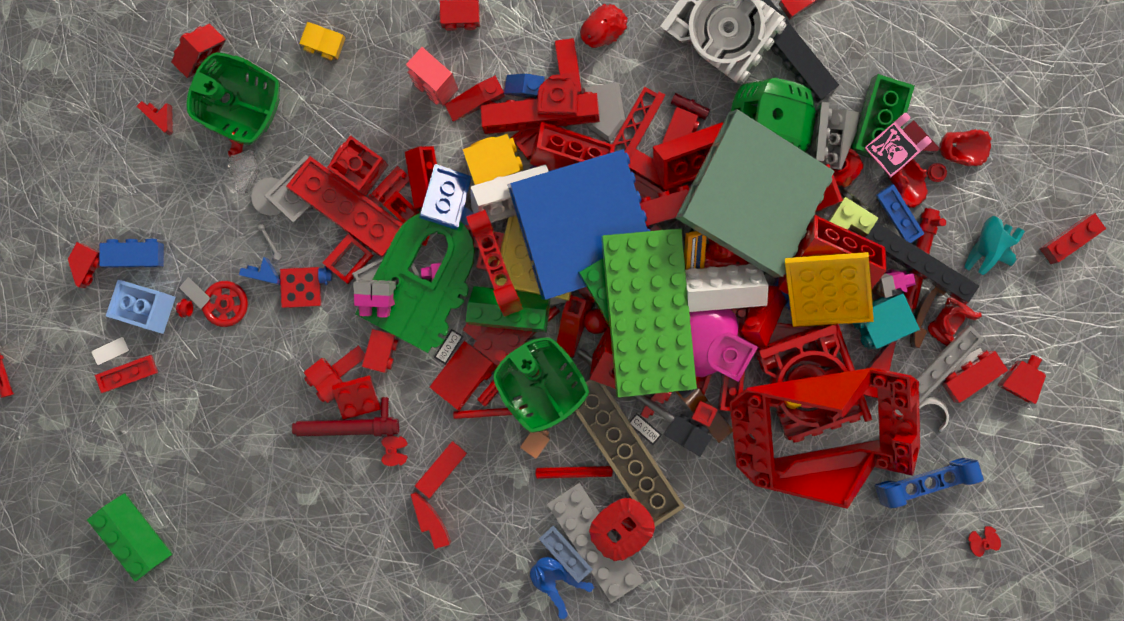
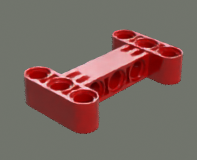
M486 210L466 216L472 234L479 246L494 287L495 298L502 314L505 317L523 310L506 269ZM486 242L493 243L491 248H483ZM493 260L500 261L496 267H491L490 263ZM500 278L507 279L506 283L502 286L496 284Z

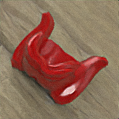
M947 298L941 313L938 314L936 320L928 325V331L935 339L948 346L954 340L953 335L965 318L977 320L982 317L981 312L973 311L955 298Z

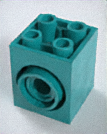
M904 293L887 298L881 297L872 301L874 322L853 323L855 329H859L862 335L860 337L862 345L867 347L868 350L878 349L920 330Z

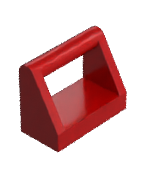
M348 234L323 261V264L349 284L354 278L352 273L363 268L374 255L353 236ZM355 244L365 254L344 276L334 266Z

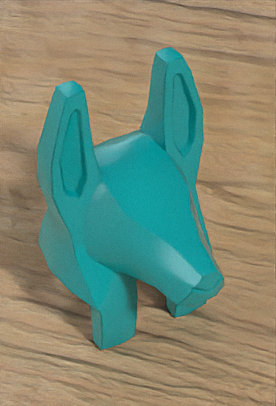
M996 216L988 218L983 224L979 240L972 248L964 268L970 270L982 256L985 257V260L978 271L981 275L986 274L997 261L1012 266L1017 259L1010 247L1020 241L1025 231L1017 228L1011 236L1010 233L1013 229L1011 225L1005 224L1004 226L1002 220Z

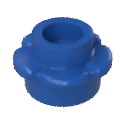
M326 266L319 268V283L328 285V281H332V271L328 270Z

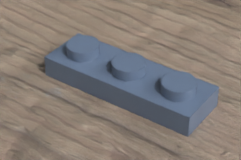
M554 525L539 538L578 583L593 570Z

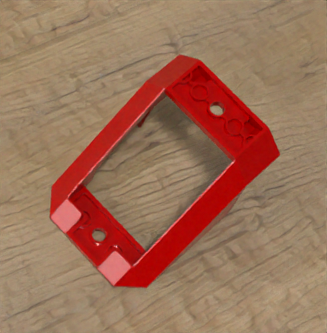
M867 368L748 387L730 401L736 466L757 487L848 509L874 467L911 476L914 474L920 450L919 381L912 375ZM869 386L877 388L879 440L774 458L770 406L779 407L784 401L839 412V417H844ZM895 410H899L903 415H898Z

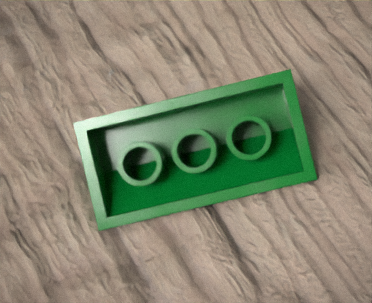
M880 74L872 77L858 121L857 132L850 149L855 150L859 155L873 158L865 150V147L899 117L907 113L915 85Z
M473 287L468 301L465 321L469 325L547 333L551 298L544 300L541 299V295L516 290L523 310L504 317L495 298L494 288Z
M126 493L117 497L87 519L135 582L144 578L173 554Z

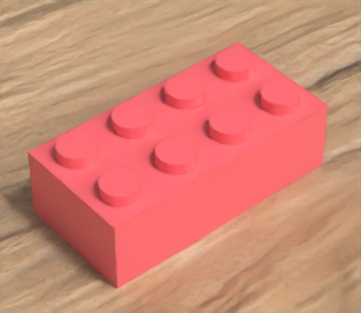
M423 47L406 64L409 70L407 73L410 75L409 77L412 79L414 86L421 92L425 90L429 96L428 98L434 104L440 103L444 106L458 91L453 74Z

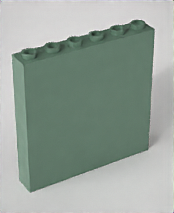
M737 109L728 113L676 219L769 275L783 277L786 274L785 258H792L796 255L798 244L807 233L806 228L813 219L817 206L822 202L826 188L832 182L834 170Z

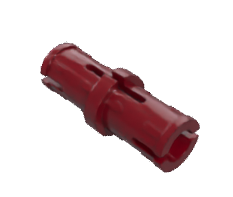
M675 93L670 103L698 115L703 120H706L711 110L696 103V100H690L678 93Z

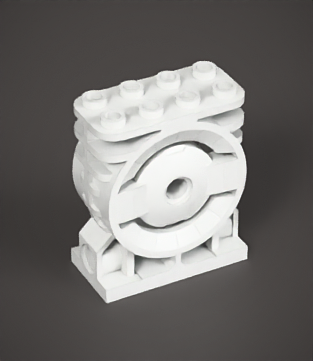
M679 0L660 27L682 43L691 41L700 56L738 84L741 81L744 83L751 74L749 70L753 65L756 67L763 58L761 56L765 49L768 51L774 44V36L777 33L780 35L787 26L785 23L786 18L761 0H738L735 6H722L712 13L707 24V33L710 40L702 48L706 40L704 28L709 13L717 6L724 3H733L735 0ZM692 6H694L690 15L688 25L681 19L684 18L689 9ZM757 8L758 11L753 16L755 31L750 43L741 51L730 54L726 53L723 59H719L724 50L738 49L747 42L752 30L749 16ZM727 23L734 24V30L730 33L724 31V26Z

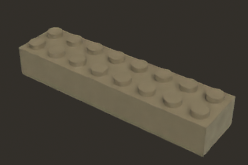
M589 379L586 381L589 395L575 412L631 498L640 502L648 510L656 527L685 508V506L604 384Z

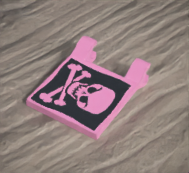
M907 113L899 117L865 147V150L890 177L932 142L926 136L916 145L900 128L910 119Z

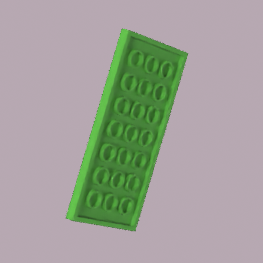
M681 229L602 235L601 242L616 396L628 397L697 389Z

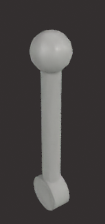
M259 224L258 230L262 231L272 249L274 259L280 260L282 255L275 249L265 231V225Z

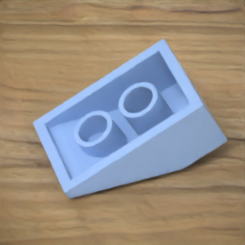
M118 279L106 317L164 334L176 297Z

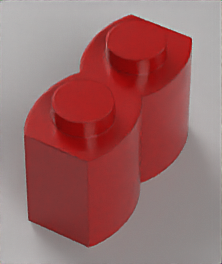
M321 358L304 371L306 375L304 380L310 387L314 386L317 389V397L322 402H332L335 399L332 385L343 383V381L325 358Z

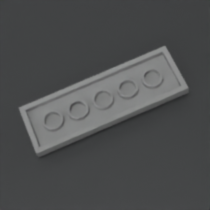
M580 482L547 503L578 553L592 567L591 573L611 603L644 582L629 557L623 561H613L610 558L604 557L591 542L589 529L591 522L599 514V511ZM612 531L607 533L612 542L616 543L618 541Z

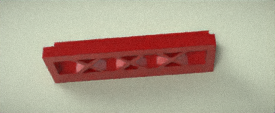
M644 86L612 145L616 147L617 145L624 144L625 153L631 158L666 95L660 91L657 94ZM645 93L655 98L651 105L644 106L642 98ZM643 110L644 119L641 122L635 123L633 114ZM633 127L635 135L633 138L625 140L624 130Z

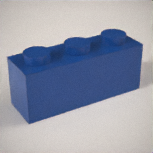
M107 239L106 243H99L100 267H164V244L157 242V239H145V242H138V239H126V243H119L117 239Z

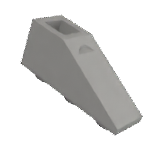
M832 109L831 120L828 121L830 137L829 140H826L825 146L828 148V157L824 159V165L829 164L832 169H842L857 132L859 112Z

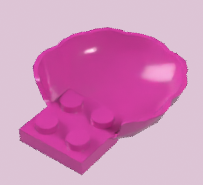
M731 309L689 312L695 376L705 377L719 371L739 382L758 347L738 336L739 325L736 315Z

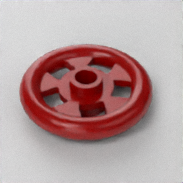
M219 281L212 284L205 291L210 298L212 295L217 296L215 304L210 303L209 300L202 308L209 322L219 327H230L243 319L247 312L248 299L246 293L238 284L231 281ZM222 289H230V295L222 294ZM234 297H239L240 305L235 306ZM226 300L227 306L223 308L221 302ZM215 308L221 313L218 318L212 313ZM233 310L236 315L229 319L226 314Z

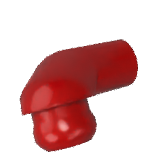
M229 139L232 143L230 151H228L229 157L239 158L242 155L243 144Z

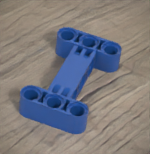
M960 458L950 461L949 466L896 482L889 480L875 484L880 504L888 508H897L906 505V500L959 484L971 485L982 482L984 478L979 462L970 458ZM946 472L951 474V479L948 482L944 480ZM930 477L932 485L926 488L925 480ZM909 483L913 485L911 493H907L905 489Z

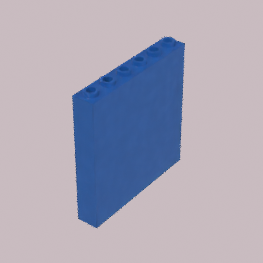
M624 149L507 184L541 299L546 300L586 287L578 272L603 258L602 235L650 231L645 223L647 221L646 213L640 206V193L636 191L634 183H636L634 173L630 172L629 169L630 158Z

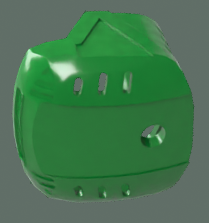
M213 53L202 62L195 73L188 90L187 113L193 120L202 124L208 130L214 131L239 144L251 145L267 132L273 121L280 101V82L272 74L242 57L225 53ZM225 94H230V100L223 103L222 97Z
M778 78L744 83L740 86L735 94L731 111L738 109L806 153L813 136L816 112L811 90L803 84ZM773 110L777 113L776 119L773 117Z
M538 338L524 343L508 354L494 372V383L505 406L521 425L532 433L541 432L559 424L579 409L589 395V388L583 375L566 351L551 338ZM566 363L567 366L561 371L560 369ZM538 369H539V374H538V376L535 377V378H532V376H534V375L538 372ZM571 372H573L572 376L569 379H566L567 376ZM577 382V385L572 388L573 384ZM522 396L521 399L514 401V398ZM528 405V407L524 409H519L521 406Z

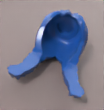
M551 557L539 559L530 571L533 585L551 597L554 605L558 607L560 619L567 618L568 613L564 601L555 588V580H563L569 585L585 589L587 592H592L594 589L593 584L590 582L581 581L578 583L561 563Z

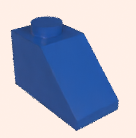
M532 74L507 75L504 94L538 99V90L545 81V76Z

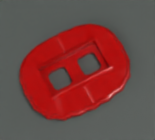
M623 498L610 504L591 522L589 533L591 542L604 557L610 558L613 561H623L640 551L648 543L654 534L655 526L652 516L640 502L631 498ZM627 517H630L636 524V527L631 531H628L622 524V521ZM612 529H616L621 535V539L616 543L612 542L607 535Z

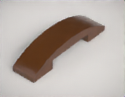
M934 285L925 293L914 313L915 320L920 330L910 334V344L914 349L920 348L927 333V330L921 328V325L935 296L945 295V292Z

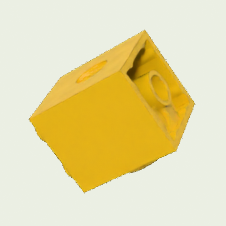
M508 134L485 138L473 143L468 148L462 149L475 185L491 181L496 177H505L524 170L520 157H515L514 153L517 152L514 140L513 138L509 139Z

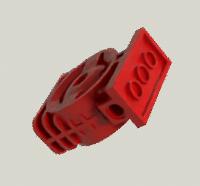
M834 324L819 325L768 343L767 347H758L755 352L762 372L771 375L770 384L782 382L787 371L801 361H815L824 367L833 364L834 367L823 370L813 364H802L789 373L786 381L848 372L844 364L836 357L840 344ZM814 340L818 348V350L810 348L802 349L804 344ZM793 348L792 352L780 359L779 352ZM859 400L844 417H839V412L820 408L810 411L797 408L791 409L785 406L784 402L779 407H776V413L779 416L784 437L787 440H793V443L803 441L804 437L810 434L812 436L820 435L823 433V430L828 428L831 430L840 428L842 423L848 421L849 423L861 420L860 417L863 415L858 405L860 404ZM801 405V406H800V407H803V408H814V407L806 406V405Z

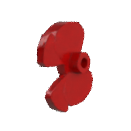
M387 436L382 439L381 443L386 448V454L381 460L382 463L387 466L403 465L407 461L408 456L397 453V449L408 445L406 439L402 436Z
M985 526V538L981 539L976 531H972L969 534L970 550L975 556H983L985 550L993 549L997 551L1000 549L1001 540L997 533H995L996 529L991 526Z

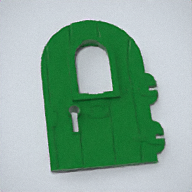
M419 213L408 219L400 227L372 279L377 281H395L399 279V283L395 286L396 288L393 292L395 305L391 306L390 316L377 317V307H372L371 316H360L359 309H357L355 315L429 353L432 347L437 348L443 344L444 339L439 337L441 333L443 336H447L449 326L446 319L451 309H457L463 305L464 299L459 298L460 294L465 297L468 295L469 287L465 282L474 263L475 249L471 234L461 221L458 229L455 230L419 218ZM437 232V234H442L446 237L448 249L432 282H429L414 275L409 270L422 246V242L429 235Z

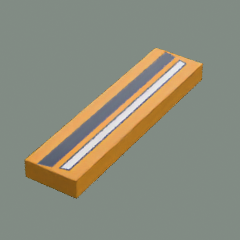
M698 231L689 232L685 235V270L704 268L706 236Z

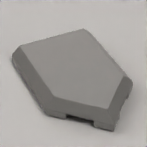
M609 83L581 89L582 93H597L599 102L600 122L588 123L587 128L610 143L625 122L619 83Z

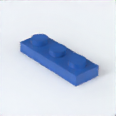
M891 184L875 195L903 239L912 243L925 234L894 184Z

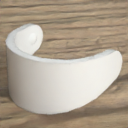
M925 398L919 404V409L927 404H936L942 407L946 413L945 421L938 429L941 432L949 421L948 408L939 398Z

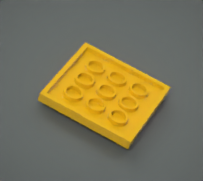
M868 252L785 258L793 327L874 322Z

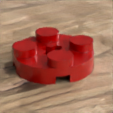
M853 149L848 151L843 164L845 168L841 170L832 169L834 170L833 175L837 186H849L864 167L860 156Z

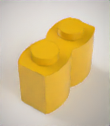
M307 22L299 44L304 47V51L310 54H314V52L321 53L322 58L332 61V58H339L346 37L338 32Z

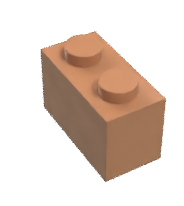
M549 431L530 432L520 448L537 459L550 440L548 436Z

